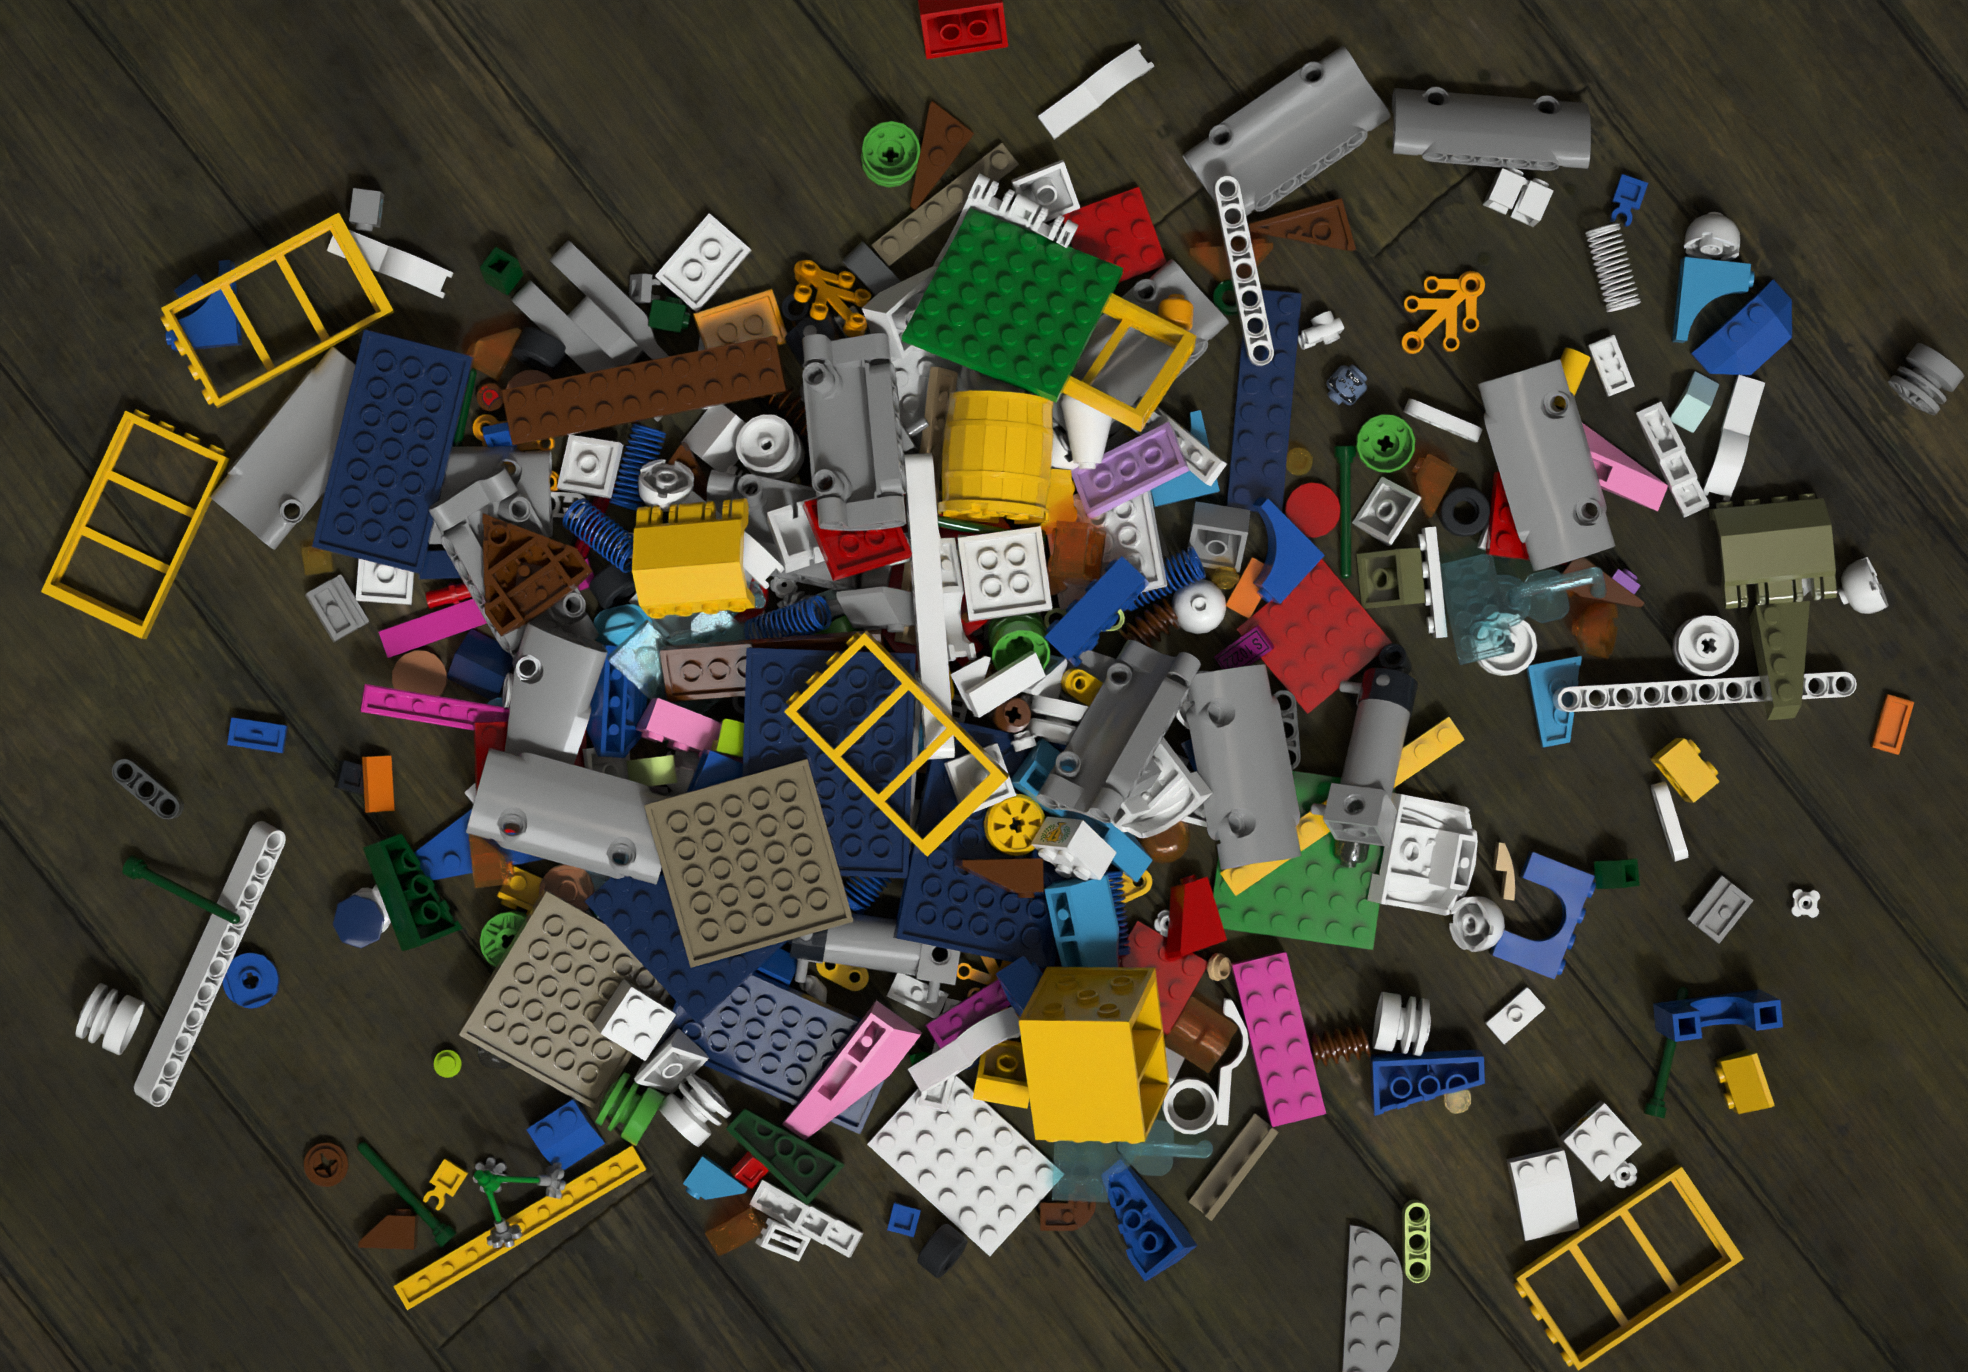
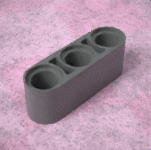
M862 241L842 259L843 263L875 296L901 282Z
M1280 690L1272 695L1276 698L1279 695H1286L1290 700L1289 708L1281 711L1283 722H1287L1292 726V734L1286 738L1288 750L1294 753L1295 759L1291 764V769H1295L1301 759L1296 699L1291 692Z
M121 759L113 765V778L162 819H174L182 814L184 811L183 800L134 759ZM126 763L133 769V774L129 779L121 775V768ZM146 781L154 785V793L150 797H147L142 792V786ZM167 799L173 800L176 805V809L172 814H167L164 811L163 804Z

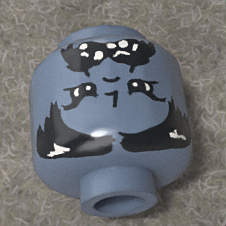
M1353 364L1349 367L1341 365L1326 381L1327 387L1330 390L1327 395L1337 405L1343 402L1351 406L1366 392L1367 385L1365 382L1367 377Z

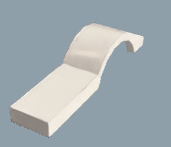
M1139 44L1106 64L1082 85L1038 116V119L1054 140L1099 108L1117 91L1154 67V64L1152 62L1147 63L1139 52L1141 50Z
M349 230L370 269L444 298L445 293L441 292L446 277L452 278L453 272ZM332 236L327 251L345 258L337 241Z
M1737 375L1721 427L1717 454L1704 483L1703 492L1705 496L1712 492L1724 496L1722 501L1729 502L1745 460L1749 435L1765 382Z
M691 491L688 498L682 504L705 501L695 492ZM716 511V519H722V515ZM744 531L743 568L758 584L767 589L770 585L765 580L775 569L782 573L784 567Z
M941 538L944 554H940L948 661H954L956 657H968L969 660H974L977 658L974 643L966 638L961 622V602L965 591L955 538Z
M1224 998L1223 1013L1232 1018L1239 1026L1241 1046L1232 1060L1219 1066L1217 1089L1218 1115L1215 1119L1217 1125H1228L1232 1069L1237 1067L1246 1056L1249 1044L1247 1029L1231 998Z
M1010 1007L979 1021L963 1032L955 1041L910 1067L908 1071L922 1094L971 1066L981 1054L1007 1039L1021 1036L1019 1018L1016 1015V1011L1013 1007Z

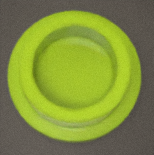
M443 1050L434 1059L435 1071L445 1078L458 1074L462 1066L460 1056L453 1050Z

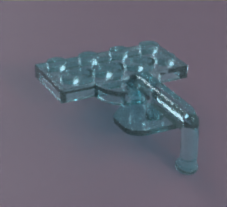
M1481 554L1440 564L1442 587L1460 665L1513 653L1514 647L1509 628L1520 624L1527 616L1540 623L1565 617L1570 609L1566 589L1593 583L1590 592L1594 597L1603 598L1607 593L1603 571L1598 567L1563 575L1556 570H1545L1529 575L1525 582H1522L1514 576L1497 575L1494 558L1491 555Z
M756 581L750 582L748 589L755 596V608L764 607L766 599L760 584ZM730 610L719 611L717 614L699 612L691 621V630L675 631L666 637L647 619L607 658L615 668L650 700L652 698H659L667 701L660 657L661 646L746 640L744 627L734 618L739 612ZM721 698L672 701L670 703L704 715Z
M1155 1120L1146 1141L1137 1144H1130L1128 1142L1118 1143L1117 1141L1111 1143H1101L1100 1141H1085L1081 1143L1069 1140L1056 1141L1054 1143L1052 1200L1108 1203L1109 1175L1119 1174L1132 1165L1141 1175L1163 1176L1171 1170L1173 1157L1208 1159L1213 1153V1145L1206 1140L1201 1141L1198 1145L1174 1144V1130L1168 1122L1163 1120Z

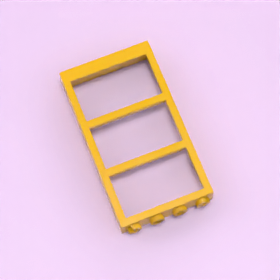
M337 213L162 307L164 315L160 319L168 332L172 329L178 339L174 341V344L181 356L187 354L192 364L187 367L195 381L201 379L205 389L201 390L207 403L209 405L214 403L219 408L393 314L394 311L341 215ZM328 231L332 232L376 313L332 337H329L284 256ZM274 260L279 264L322 341L276 367L230 287L231 283ZM220 289L267 372L221 397L174 315Z
M1112 294L1103 313L1121 322L1082 381L1070 376L1063 393L1141 432L1193 353L1196 335ZM1130 327L1174 348V351L1136 408L1091 386Z
M135 409L134 413L124 412L41 592L134 636L147 639L212 500L210 496L218 487L231 459L224 456L225 450L210 444L208 449L199 444L201 439L186 432L182 437L174 433L176 427L160 421L158 425L148 421L150 415ZM134 424L218 462L196 510L113 471ZM108 479L192 518L170 565L86 527ZM82 535L166 574L144 621L61 583Z
M867 630L862 635L857 631L846 642L849 648L842 655L837 651L826 662L829 668L822 675L817 671L806 682L809 687L802 694L797 690L786 701L789 707L784 712L928 857L1008 779L1009 774ZM865 645L902 684L834 749L797 710ZM909 690L946 729L878 794L849 765L842 755ZM954 735L990 774L922 839L886 800Z
M1677 1164L1515 1273L1513 1276L1517 1282L1513 1285L1522 1298L1525 1296L1529 1298L1533 1304L1529 1309L1537 1321L1544 1320L1548 1326L1544 1330L1553 1344L1556 1342L1560 1344L1564 1350L1560 1355L1568 1367L1574 1365L1579 1371L1744 1258L1682 1166ZM1669 1181L1672 1182L1722 1256L1680 1286L1674 1280L1628 1211L1629 1208ZM1619 1215L1671 1290L1667 1295L1630 1320H1627L1577 1246L1579 1242ZM1567 1250H1570L1620 1324L1618 1328L1578 1355L1526 1280L1527 1277Z

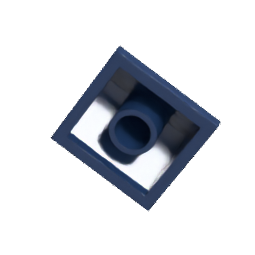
M470 629L455 653L447 679L489 700L499 698L507 673L511 674L513 670V658L510 652H506L497 641Z

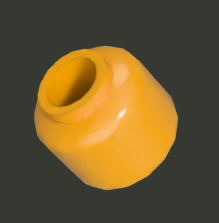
M1171 294L1158 304L1157 316L1186 331L1192 329L1194 307L1190 301L1185 299V296Z

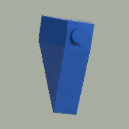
M1123 1158L1101 1175L1111 1207L1115 1209L1119 1221L1118 1228L1120 1234L1123 1233L1128 1248L1126 1250L1128 1258L1144 1281H1148L1174 1265L1197 1246L1183 1224Z

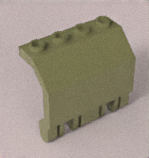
M1815 493L1800 494L1798 495L1799 500L1788 501V496L1771 497V503L1761 504L1760 499L1743 500L1744 506L1733 507V502L1716 503L1715 509H1709V518L1715 521L1719 536L1724 609L1738 608V600L1741 608L1747 607L1748 595L1746 584H1755L1758 605H1765L1766 600L1767 604L1793 602V591L1795 601L1801 602L1804 596L1802 579L1810 578L1811 595L1814 600H1820L1821 594L1823 599L1836 598V567L1832 524L1824 498H1815Z

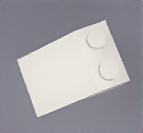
M933 266L878 293L862 308L871 334L883 333L889 336L891 357L903 359L915 348V346L902 342V335L934 277L938 266Z
M1558 1147L1506 1159L1525 1241L1579 1229L1565 1150Z

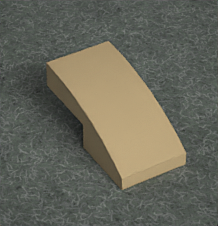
M1496 842L1493 869L1503 871L1500 898L1514 900L1515 876L1512 860L1505 843Z

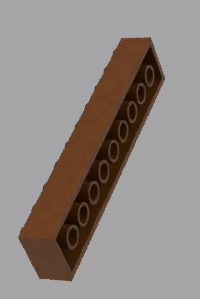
M770 336L501 391L512 445H522L788 392L778 338Z

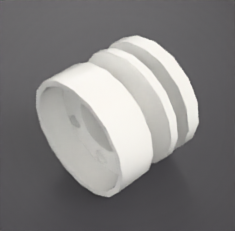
M100 983L87 998L80 1012L75 1034L83 1039L89 1033L88 1042L95 1043L100 1035L103 1034L102 1048L121 1055L138 1026L145 1004L143 1001L130 995H126L119 1004H116L118 990L112 989L106 996L108 986Z
M1381 992L1374 1022L1373 1049L1392 1051L1396 1040H1401L1402 1053H1408L1410 1043L1412 1042V1054L1421 1056L1424 1045L1428 1040L1431 1025L1429 999L1421 998L1416 1010V997L1410 996L1406 1008H1402L1401 995Z
M690 1072L686 1076V1080L693 1088L691 1089L681 1082L678 1087L684 1097L680 1099L670 1093L660 1103L658 1109L686 1139L699 1147L711 1135V1131L705 1122L709 1120L713 1124L720 1126L722 1121L715 1112L717 1111L723 1117L728 1118L732 1111L726 1105L722 1095L710 1083Z

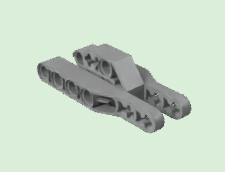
M569 240L549 260L586 297L566 315L529 280L511 299L542 331L560 340L566 346L565 353L586 373L633 364L644 352L652 360L670 357L658 346L651 327H648V316ZM662 417L654 419L658 422Z

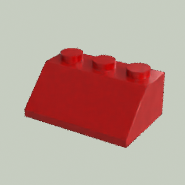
M918 0L926 59L1008 47L1003 0Z

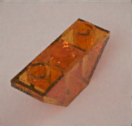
M1251 239L1256 267L1273 250V243H1266V239ZM1238 240L1230 241L1231 248L1234 251L1241 252L1245 249L1246 245H1239ZM1224 241L1222 246L1211 247V242L1195 243V248L1189 249V257L1217 282L1232 280ZM1240 264L1236 268V274L1241 279H1247L1251 275V269L1246 264Z

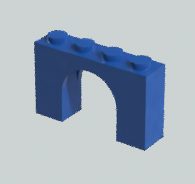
M1529 851L1519 877L1547 887L1557 895L1562 905L1561 923L1553 934L1540 940L1526 939L1504 930L1502 937L1492 946L1489 954L1555 980L1556 974L1561 975L1565 967L1566 960L1563 959L1566 949L1570 950L1574 944L1576 934L1573 931L1576 923L1581 924L1584 918L1586 908H1583L1586 897L1591 898L1595 890L1596 883L1593 882L1595 876Z
M1760 989L1653 1004L1656 1031L1674 1042L1702 1038L1701 1027L1711 1025L1740 1024L1756 1031L1783 1027L1781 1000Z

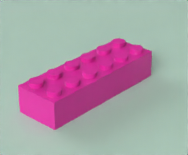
M1282 950L1231 963L1270 1125L1275 1127L1326 1114L1286 951Z

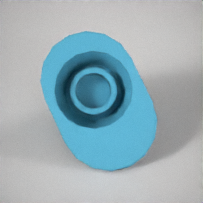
M635 604L605 609L599 612L593 623L599 633L598 638L595 640L608 646L637 648L650 639L653 631L651 617H648L641 607Z

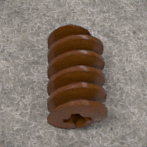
M1163 597L1161 598L1163 607L1154 603L1152 604L1154 613L1146 609L1143 611L1145 620L1139 616L1135 617L1136 627L1126 623L1127 633L1118 629L1126 642L1127 640H1134L1152 649V638L1161 642L1160 632L1169 636L1171 635L1170 625L1176 629L1180 628L1177 620L1178 617Z
M1012 697L991 710L993 724L1003 732L1015 733L1022 731L1030 722V708L1020 698ZM1012 710V713L1016 714V718L1009 720V717L1005 716V712Z
M1356 1025L1355 1033L1352 1032L1350 1027H1345L1344 1035L1341 1034L1339 1029H1334L1333 1037L1330 1036L1328 1031H1323L1322 1040L1317 1033L1312 1034L1311 1049L1316 1068L1320 1059L1325 1067L1328 1066L1329 1058L1331 1057L1335 1064H1339L1341 1055H1343L1346 1062H1350L1352 1053H1354L1357 1060H1361L1363 1051H1365L1368 1058H1371L1367 1034L1361 1025Z

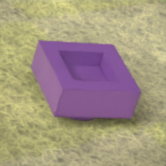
M1625 568L1622 571L1616 569L1610 575L1612 579L1632 594H1635L1641 586L1635 582L1637 577Z

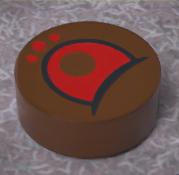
M493 383L483 385L477 392L479 406L490 412L499 410L504 405L502 388Z

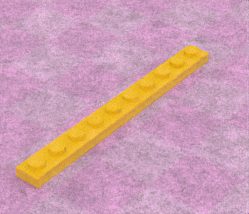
M1450 717L1445 718L1403 747L1394 788L1465 740ZM1325 800V801L1322 802L1321 804L1326 805V804H1327V800ZM1311 810L1300 817L1299 824L1296 826L1301 851L1330 832L1323 820L1324 816L1314 815L1311 813ZM1289 859L1224 869L1220 874L1234 895L1237 896Z
M631 1145L567 1183L564 1190H561L562 1197L560 1199L545 1196L506 1219L505 1222H508L510 1225L517 1224L522 1230L521 1238L513 1239L515 1244L512 1247L507 1248L503 1243L501 1247L493 1248V1246L487 1244V1237L491 1235L490 1231L496 1228L494 1226L393 1287L406 1309L409 1310L645 1171L647 1167L634 1145Z

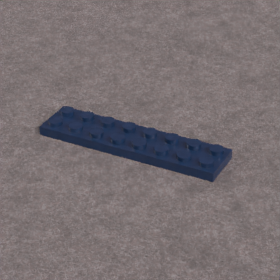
M1261 290L1274 356L1266 365H1253L1248 359L1242 332L1226 506L1258 512L1253 504L1259 497L1268 498L1282 512L1302 294ZM1246 291L1245 305L1254 306L1257 301L1256 295L1251 291ZM1252 318L1248 321L1247 328L1251 333L1258 334L1262 330V323L1259 319ZM1258 345L1253 350V356L1258 361H1264L1267 359L1268 351L1264 346Z

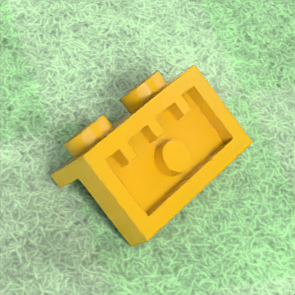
M511 865L497 897L502 898L501 904L516 910L517 906L528 910L526 913L528 915L540 896V883L543 878Z

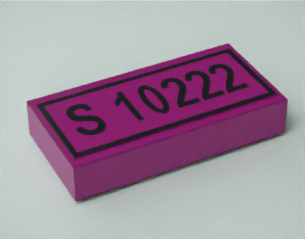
M1257 625L1216 654L1214 658L1223 670L1250 666L1270 652L1275 646L1261 627Z

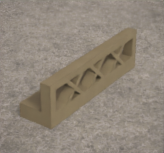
M1254 1113L1189 1198L1188 1202L1212 1221L1279 1132Z

